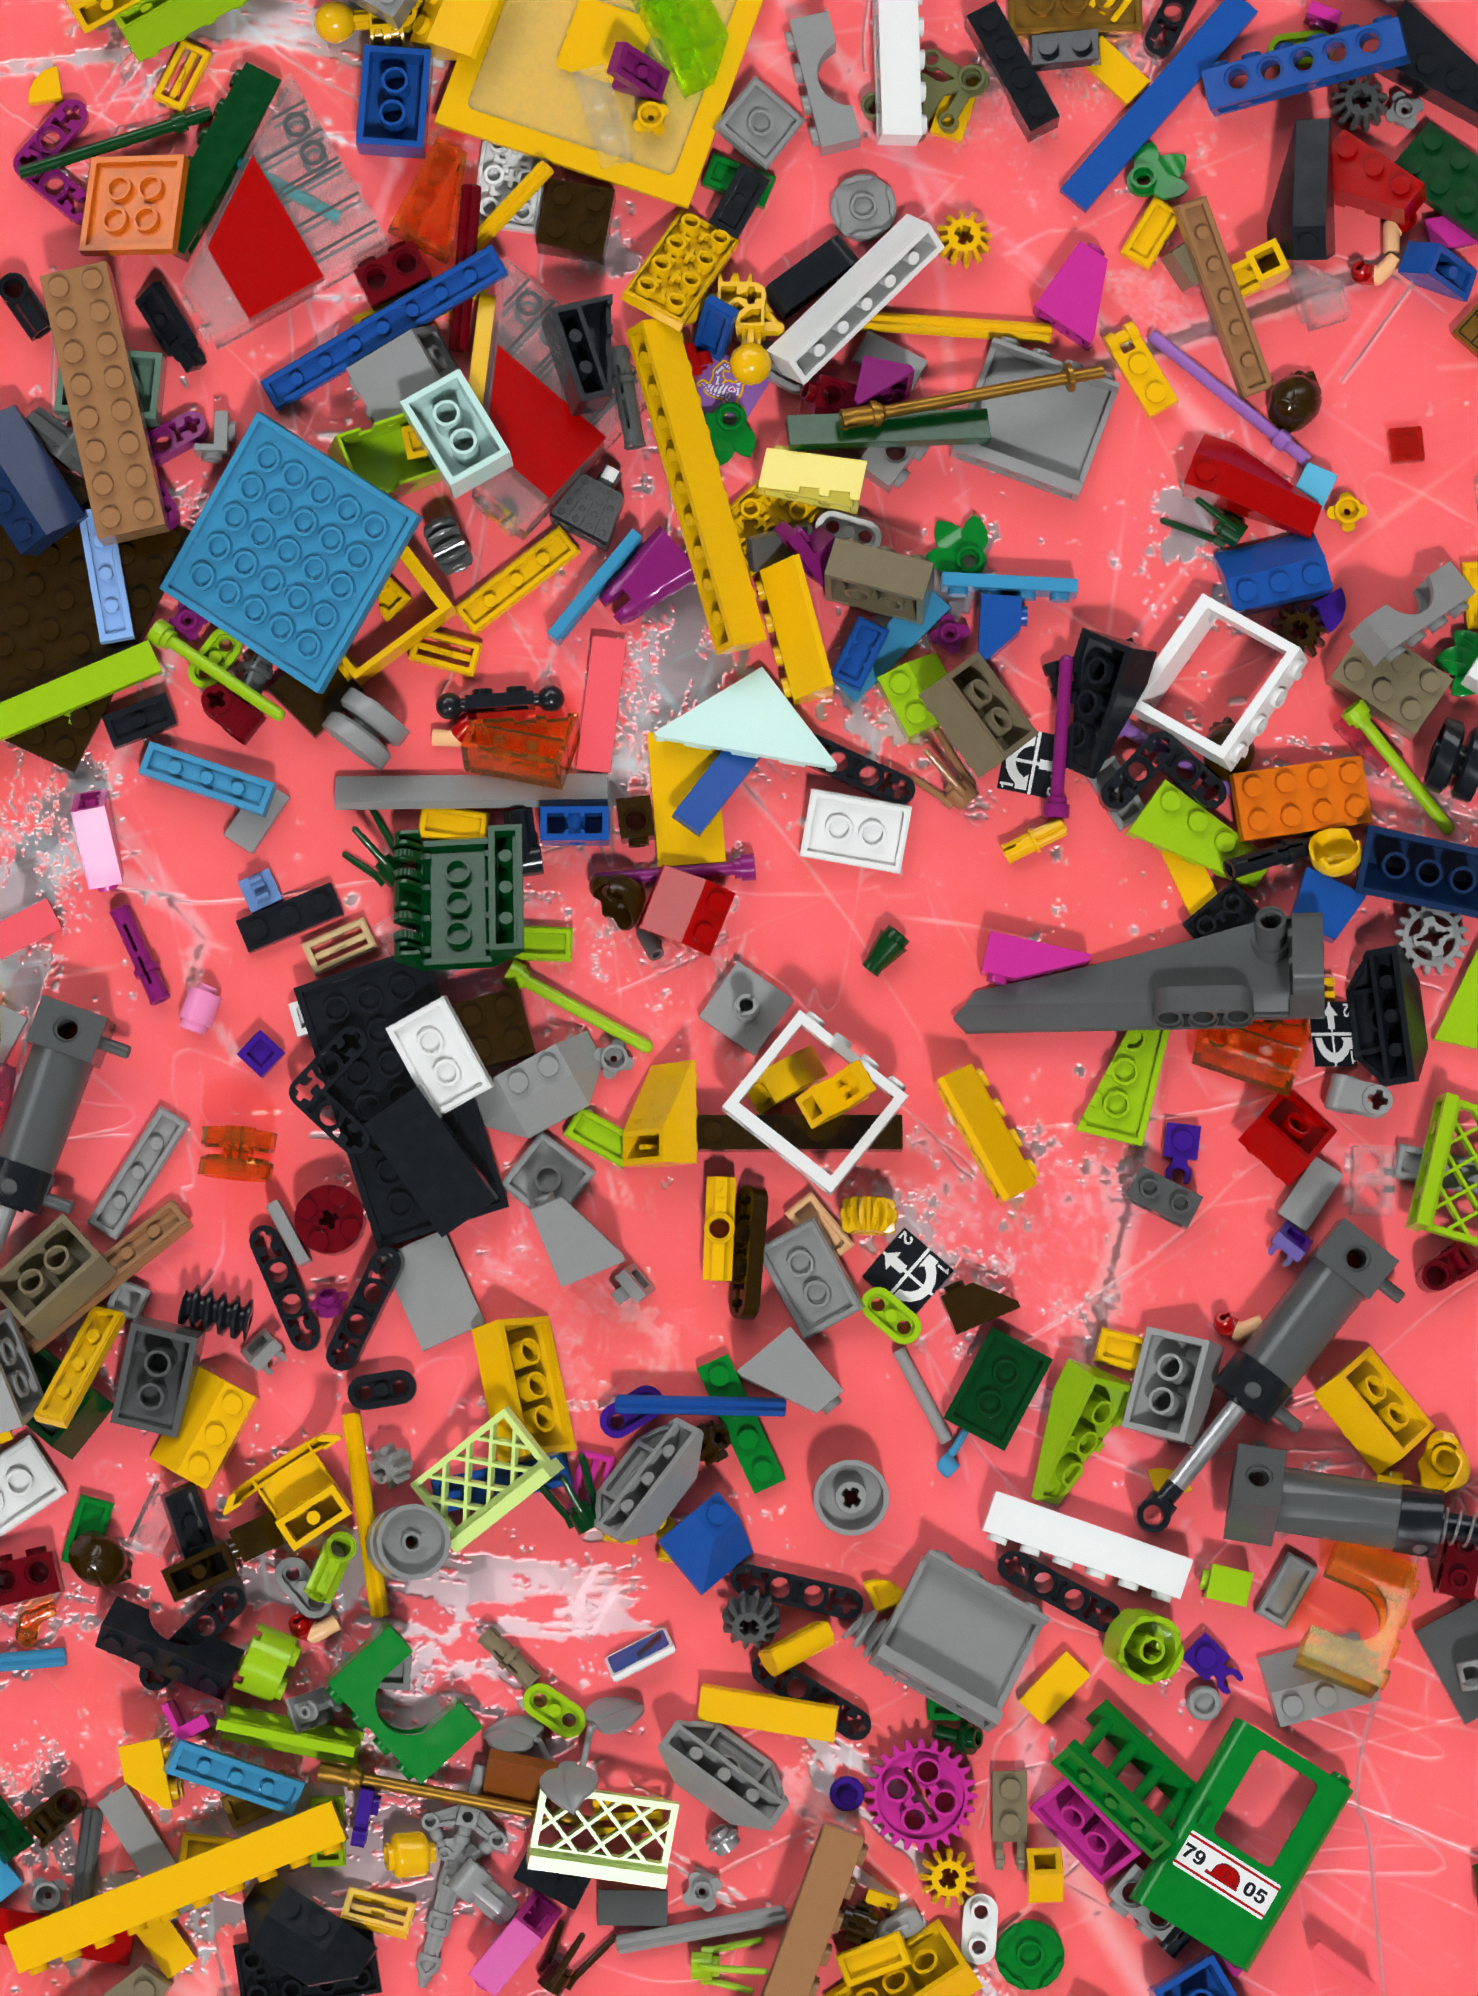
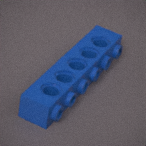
M1383 15L1373 19L1372 24L1359 27V24H1351L1340 28L1339 33L1329 36L1325 33L1314 34L1306 39L1307 42L1294 45L1292 42H1286L1275 46L1274 51L1261 54L1260 51H1254L1242 55V60L1228 63L1227 60L1211 63L1209 69L1201 71L1209 109L1214 117L1410 64L1411 61L1402 23L1398 16L1393 18L1392 15ZM1370 39L1379 41V46L1375 51L1364 52L1362 50L1366 41ZM1337 48L1345 49L1346 55L1342 60L1337 62L1330 60V54L1333 50ZM1302 58H1313V64L1309 69L1304 71L1297 69V64ZM1272 66L1280 67V73L1276 78L1271 80L1264 78L1268 68ZM1245 75L1248 77L1247 83L1242 88H1232V82L1237 76Z

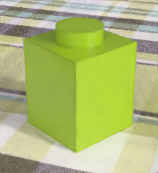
M1210 1563L1208 1570L1202 1569L1198 1589L1204 1590L1202 1596L1204 1598L1246 1607L1254 1573Z

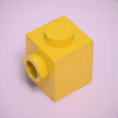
M1061 1847L1026 1848L1028 1903L1063 1902L1064 1869Z

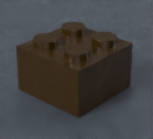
M549 178L536 242L538 253L604 265L616 203L615 189Z
M517 986L451 1004L486 1070L528 1059L536 1054Z

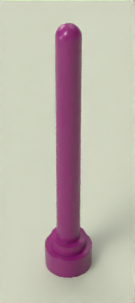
M1068 654L1061 656L1059 661L1050 796H1047L1046 803H1043L1042 817L1069 818L1070 805L1067 804V798L1064 797L1073 658Z
M754 853L740 854V858H734V862L672 866V868L701 878L735 875V879L742 878V881L756 880ZM661 867L598 872L594 875L608 876L621 874L633 878L638 883L655 882Z

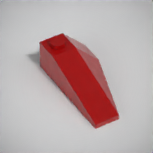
M1204 434L1194 454L1183 486V497L1192 500L1201 497L1213 507L1310 539L1322 509L1320 504L1239 445L1208 434Z

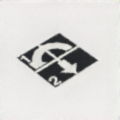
M1037 731L1039 733L1037 736L1005 759L1001 764L997 788L1045 798L1050 796L1054 734Z
M1325 1002V1019H1309L1315 1067L1357 1066L1348 1003Z
M904 1228L862 1277L873 1287H882L890 1291L917 1314L954 1270Z

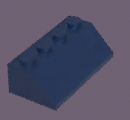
M13 405L0 411V524L20 555L38 556L89 516L18 406Z
M1372 825L1364 828L1361 842V863L1356 870L1354 892L1478 919V848Z

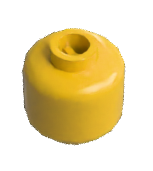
M422 1831L395 1833L390 1837L389 1843L384 1844L385 1868L387 1871H392L393 1875L398 1879L425 1876L429 1872L430 1863L436 1862L435 1843L429 1842L427 1836Z

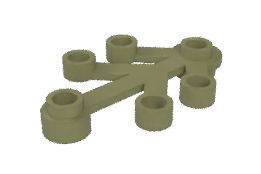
M928 49L925 51L924 68L930 72L940 70L953 79L939 82L920 71L921 82L926 83V100L922 105V114L927 115L928 124L944 96L957 93L948 111L942 112L938 117L941 131L951 134L958 129V118L970 98L979 97L988 89L989 76L987 71L980 65L969 64L961 67L942 57L938 50ZM930 56L938 57L937 63L933 65L928 64L926 61ZM970 78H977L979 82L976 86L970 87L967 85V81ZM870 92L863 97L861 110L867 120L876 122V114L870 112V108L875 105V92ZM945 118H953L954 124L950 127L942 125ZM922 135L919 142L923 141L926 135Z

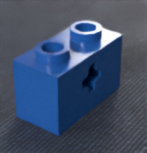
M540 806L541 845L610 846L609 806Z

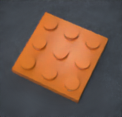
M185 154L91 157L79 252L83 256L177 254L190 161Z

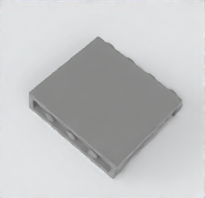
M1002 336L1001 339L993 337L989 353L975 388L1062 372L1064 363L1070 362L1073 370L1084 368V366L1073 360L1066 359L1064 362L1053 359L1051 358V353L1040 348H1033L1031 351L1020 347V342L1010 337ZM1105 372L1104 378L1076 383L1074 392H1068L1065 385L969 403L967 409L987 408L991 433L990 443L953 445L950 456L1077 503L1121 383L1116 382L1114 376Z
M930 1549L920 1558L868 1664L986 1732H990L999 1724L1004 1714L1001 1710L1042 1627L1049 1622L1050 1617L1043 1614V1610L1039 1606L1030 1602L1024 1603L1013 1597V1593L1006 1587L992 1585L985 1581L978 1571L972 1568H963L952 1562V1557L947 1553Z

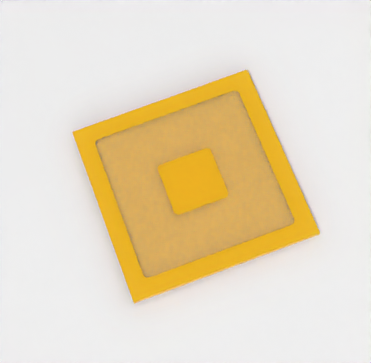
M499 0L475 60L456 61L434 124L689 209L716 131L712 128L723 115L764 0ZM616 42H628L670 71L662 100L657 102L658 104H665L669 109V114L664 120L666 131L661 136H655L652 132L646 131L637 133L633 129V122L637 119L638 113L636 105L640 101L649 102V100L612 89L614 77L606 72ZM649 116L648 120L653 121L654 117Z

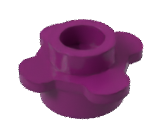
M180 603L178 605L179 611L175 617L169 619L168 623L174 626V631H179L184 635L186 640L194 641L198 638V633L202 630L203 625L208 623V620ZM187 618L191 619L190 624L185 623Z
M950 614L943 615L937 630H933L930 633V640L933 644H939L942 648L946 649L948 654L953 655L959 652L963 639L970 636V628L967 625H960L954 621V617ZM947 632H953V636L948 637Z
M334 1288L322 1289L317 1293V1297L308 1303V1307L310 1310H316L317 1315L321 1318L336 1317L344 1311L343 1301L348 1299V1293L345 1291L337 1292Z

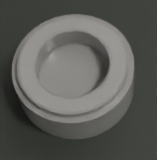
M1198 1686L1189 1692L1186 1699V1707L1190 1715L1195 1719L1209 1721L1219 1714L1222 1700L1215 1689L1209 1686Z

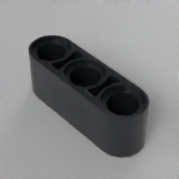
M836 235L772 281L765 288L767 299L783 320L787 319L833 286L859 259L840 235Z

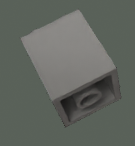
M436 325L412 328L346 368L350 375L349 383L353 390L361 395L366 405L365 412L372 423L403 413L400 401L459 369Z
M552 1191L534 1199L535 1206L530 1207V1212L561 1287L626 1261L622 1251L564 1196L559 1195L555 1197Z
M791 1326L737 1370L740 1378L814 1414L822 1410L827 1415L842 1402L839 1395L844 1390Z

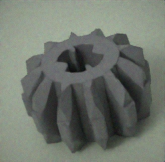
M1369 75L1364 76L1362 83H1359L1358 78L1349 80V84L1346 82L1339 83L1337 87L1339 92L1333 93L1331 100L1336 104L1332 107L1331 113L1333 115H1341L1337 122L1339 126L1344 125L1346 122L1351 123L1349 127L1351 133L1355 132L1357 125H1360L1364 133L1369 131L1370 124L1379 126L1382 121L1380 116L1386 115L1388 107L1383 104L1388 99L1387 93H1378L1382 86L1380 82H1376L1373 86L1369 85ZM1355 99H1358L1360 104L1366 103L1364 109H1361L1359 104H1353Z
M452 516L439 517L432 520V523L424 526V537L436 563L444 574L450 575L465 570V567L472 564L473 555L457 521Z
M743 1589L740 1592L739 1598L731 1596L727 1606L723 1609L722 1618L724 1623L722 1628L724 1633L731 1634V1643L739 1640L742 1641L744 1650L749 1646V1643H753L760 1649L763 1641L771 1643L775 1633L780 1629L781 1621L778 1618L780 1614L779 1606L772 1605L771 1595L761 1598L760 1592L757 1589L753 1596H750Z

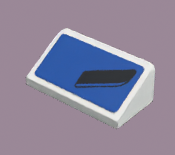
M661 1628L606 1656L605 1663L613 1681L618 1682L675 1653L676 1647L667 1629Z

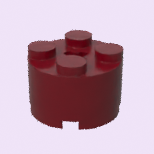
M322 1185L308 1191L298 1202L294 1216L296 1232L302 1242L313 1251L329 1256L342 1255L355 1248L364 1234L367 1223L364 1207L358 1198L347 1189L336 1185ZM331 1212L334 1216L339 1215V1219L334 1222L335 1228L333 1229L327 1225H322V1221L326 1219L325 1214Z

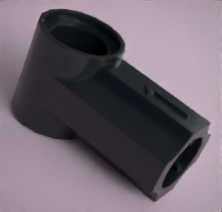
M18 273L4 275L0 279V296L30 340L34 341L48 334L51 331L48 313L28 285L26 279ZM13 284L23 286V292L17 298H10L6 295L7 289Z
M521 808L503 812L504 825L522 824L523 877L544 874L540 844H537L532 808Z

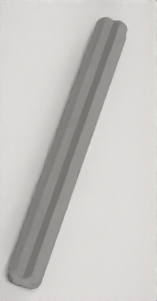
M777 1905L619 1934L615 1938L616 1948L619 1954L782 1925L787 1923L786 1910L784 1905Z

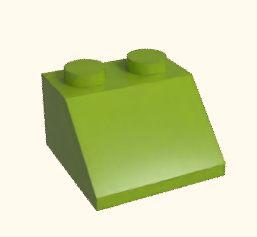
M936 652L908 661L877 677L876 686L907 744L941 727L918 696L947 674Z

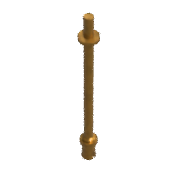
M1069 362L1063 364L1062 372L887 405H882L877 400H871L868 402V405L839 409V419L843 431L868 425L876 428L881 427V424L887 418L1065 385L1068 392H1074L1076 383L1104 378L1105 371L1102 364L1073 370Z
M321 1760L317 1782L348 1787L347 1791L354 1792L355 1789L363 1786L531 1819L535 1817L537 1805L365 1773L362 1768H359L360 1764L352 1763V1766ZM555 1804L554 1809H548L553 1815L554 1813L559 1811L561 1807ZM567 1812L557 1819L559 1824L573 1827L583 1823L576 1813L573 1815ZM543 1813L542 1821L548 1818L545 1813ZM583 1814L586 1819L592 1817L590 1815ZM552 1823L551 1830L556 1832L557 1829Z

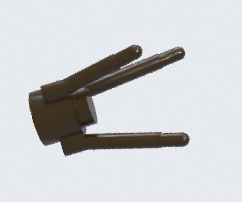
M558 1921L545 1959L538 1968L542 1974L537 1982L556 1996H561L565 1988L571 1991L576 1981L615 1942L617 1935L613 1934L570 1975L573 1970L568 1965L583 1942L585 1933H579L562 1961L555 1959L551 1963L564 1927V1921Z

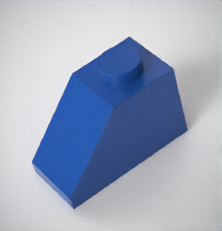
M1408 241L1398 273L1418 287L1467 302L1477 270L1440 243Z
M981 594L977 652L979 651L987 663L1019 636L1021 626L1027 627L1028 606H1022V596Z

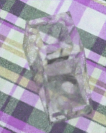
M1292 260L1290 264L1292 273L1286 278L1290 292H1296L1299 304H1296L1297 316L1301 324L1306 323L1308 332L1347 321L1351 311L1341 280L1302 260Z

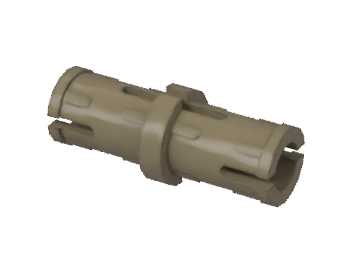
M493 1625L478 1639L477 1642L499 1662L498 1666L502 1670L505 1668L526 1690L542 1675L520 1653L521 1649L517 1645L515 1647L512 1646Z

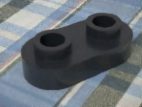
M404 1370L380 1372L356 1377L350 1383L347 1394L350 1403L354 1407L361 1410H372L410 1402L416 1394L417 1383L415 1378ZM397 1381H403L406 1384V1390L402 1394L395 1393L393 1389ZM365 1386L370 1387L372 1390V1396L367 1400H363L359 1394L360 1389Z

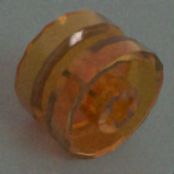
M237 1125L202 1126L201 1144L207 1149L221 1151V1154H204L200 1156L197 1175L234 1181L272 1183L275 1165L269 1160L254 1158V1154L270 1155L276 1152L278 1134Z

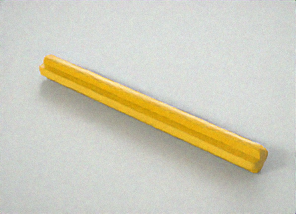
M878 312L860 330L992 340L993 337L1001 339L1002 336H1006L1017 341L1049 343L1052 339V325L1049 323Z
M358 1412L342 1415V1424L370 1615L372 1618L386 1617L390 1611L385 1577L376 1571L367 1557L365 1542L369 1526L375 1520L376 1515L362 1420Z

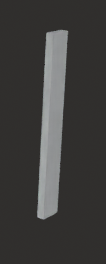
M608 773L336 776L334 805L335 810L608 806Z

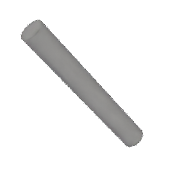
M905 1347L897 1350L893 1355L940 1444L948 1442L953 1437Z

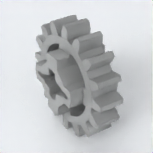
M1419 906V912H1417L1414 908L1410 907L1406 910L1409 919L1405 917L1398 919L1397 922L1403 929L1395 930L1393 936L1401 938V942L1396 945H1400L1407 959L1412 961L1411 966L1413 970L1421 966L1423 975L1427 976L1431 968H1434L1437 975L1443 973V965L1450 970L1453 969L1456 965L1452 958L1461 960L1465 955L1459 948L1469 945V941L1461 938V935L1468 931V927H1459L1457 924L1462 919V915L1452 917L1449 912ZM1435 917L1443 920L1448 927L1438 924L1435 921ZM1416 920H1419L1417 934L1409 937L1411 926ZM1428 930L1431 935H1444L1434 943V946H1432L1430 941H1419L1428 934ZM1453 940L1450 952L1447 956L1443 957V946L1446 942ZM1418 949L1426 954L1427 960L1419 957L1413 950Z

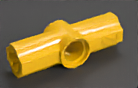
M707 1177L702 1280L732 1282L737 1178ZM716 1220L727 1222L730 1228L727 1236L724 1238L712 1236L709 1230L712 1222Z

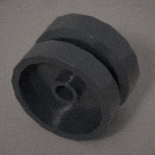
M1447 717L1432 745L1426 765L1423 789L1440 794L1446 789L1451 776H1453L1450 788L1452 798L1469 803L1478 787V727L1471 730L1465 744L1462 745L1465 735L1464 723Z

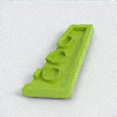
M1166 779L1161 782L1124 834L1133 839L1139 838L1148 842L1152 847L1163 852L1166 850L1183 858L1182 860L1190 864L1203 866L1211 870L1213 874L1227 880L1229 879L1223 871V862L1226 859L1259 850L1248 841L1240 842L1239 834ZM1269 868L1236 878L1235 881L1238 885L1252 890L1257 886Z
M1131 1030L1126 1032L1075 1131L1138 1147L1143 1146L1170 1030Z

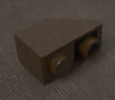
M271 1512L228 1531L231 1539L227 1543L235 1559L242 1558L244 1563L252 1562L288 1544L276 1526V1519Z

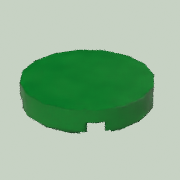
M1024 1919L1012 1923L1002 1932L996 1943L995 1960L999 1972L1008 1983L1022 1990H1036L1047 1987L1058 1978L1064 1966L1065 1951L1061 1938L1051 1926L1040 1920Z

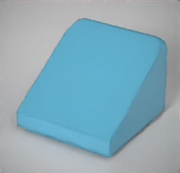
M1307 462L1296 484V488L1320 504L1323 509L1338 475Z

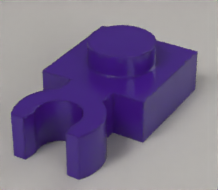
M1166 1123L1162 1157L1172 1158V1162L1165 1170V1178L1171 1180L1172 1171L1179 1169L1184 1174L1183 1184L1190 1182L1191 1170L1187 1165V1160L1197 1161L1201 1126Z
M1206 1632L1184 1652L1183 1660L1205 1682L1213 1675L1216 1678L1218 1689L1225 1694L1231 1692L1224 1685L1226 1676L1233 1675L1240 1682L1243 1680V1676L1238 1670L1227 1668L1224 1665L1230 1656Z
M363 1786L360 1788L351 1846L364 1848L367 1842L371 1817L378 1816L382 1796L376 1795L377 1789Z

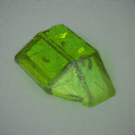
M631 0L683 98L685 99L714 85L729 34L711 0Z

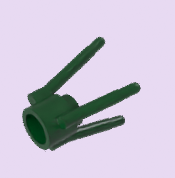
M1197 497L1195 502L1218 520L1213 529L1218 534L1217 536L1164 517L1160 519L1161 524L1212 542L1221 549L1225 544L1234 548L1248 528V525L1242 522L1243 518L1237 514L1220 509L1224 513L1222 514L1201 497Z
M369 810L394 854V851H396L394 850V839L377 810ZM357 826L352 827V832L379 861L375 865L379 872L346 851L342 853V857L372 877L381 887L386 883L392 889L395 882L394 870L402 867L406 868L407 866L395 862L394 857L390 853L384 856Z
M584 1453L579 1454V1461L591 1504H589L587 1499L580 1502L565 1475H562L560 1480L573 1503V1506L569 1508L570 1513L545 1485L538 1489L564 1518L569 1529L575 1527L578 1535L594 1528V1519H596V1492Z

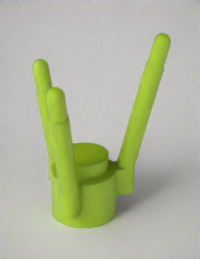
M763 1937L748 1938L715 1946L702 1945L701 1952H692L691 1980H700L701 1985H714L737 1992L753 1994L754 1989L752 1987L715 1977H720V1973L767 1975L769 1970L767 1968L720 1965V1956H714V1954L763 1943Z

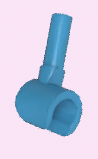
M963 1429L959 1432L951 1448L936 1464L938 1471L946 1478L951 1476L961 1466L953 1457L958 1453L969 1434Z

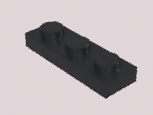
M330 882L239 919L236 923L247 950L251 954L344 916V912Z

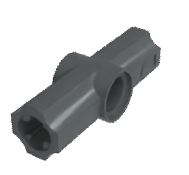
M41 406L33 410L26 420L42 445L49 450V454L71 472L73 470L84 478L73 427H66Z

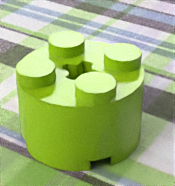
M1126 1608L1109 1625L1105 1634L1102 1652L1109 1664L1117 1672L1138 1683L1151 1685L1161 1680H1167L1177 1672L1184 1657V1645L1181 1642L1179 1628L1169 1619L1147 1609Z
M259 1622L256 1629L262 1633L260 1637L252 1636L238 1669V1675L243 1677L242 1681L234 1680L232 1687L271 1703L273 1698L281 1700L288 1683V1678L283 1677L287 1666L295 1667L302 1648L296 1644L297 1637Z

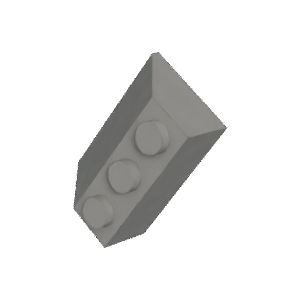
M1147 1326L1121 1427L1194 1446L1202 1436L1214 1389L1213 1381L1218 1374L1224 1347L1209 1340Z
M1358 1631L1257 1658L1275 1726L1277 1727L1288 1726L1381 1700L1373 1669Z

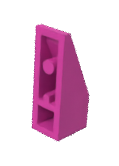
M990 931L980 975L987 976L986 981L989 983L1006 986L1007 981L1016 982L1087 965L1091 954Z

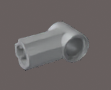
M472 1857L465 1862L447 1883L459 1897L468 1904L473 1903L498 1926L507 1922L514 1915L519 1905V1902L493 1880V1876Z

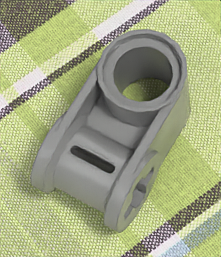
M1332 1073L1324 1108L1340 1113L1356 1114L1378 1119L1391 1109L1393 1096L1391 1091L1383 1085L1362 1081L1348 1075ZM1375 1093L1380 1095V1101L1385 1102V1105H1381L1377 1110L1373 1109V1103L1368 1101V1098H1372Z

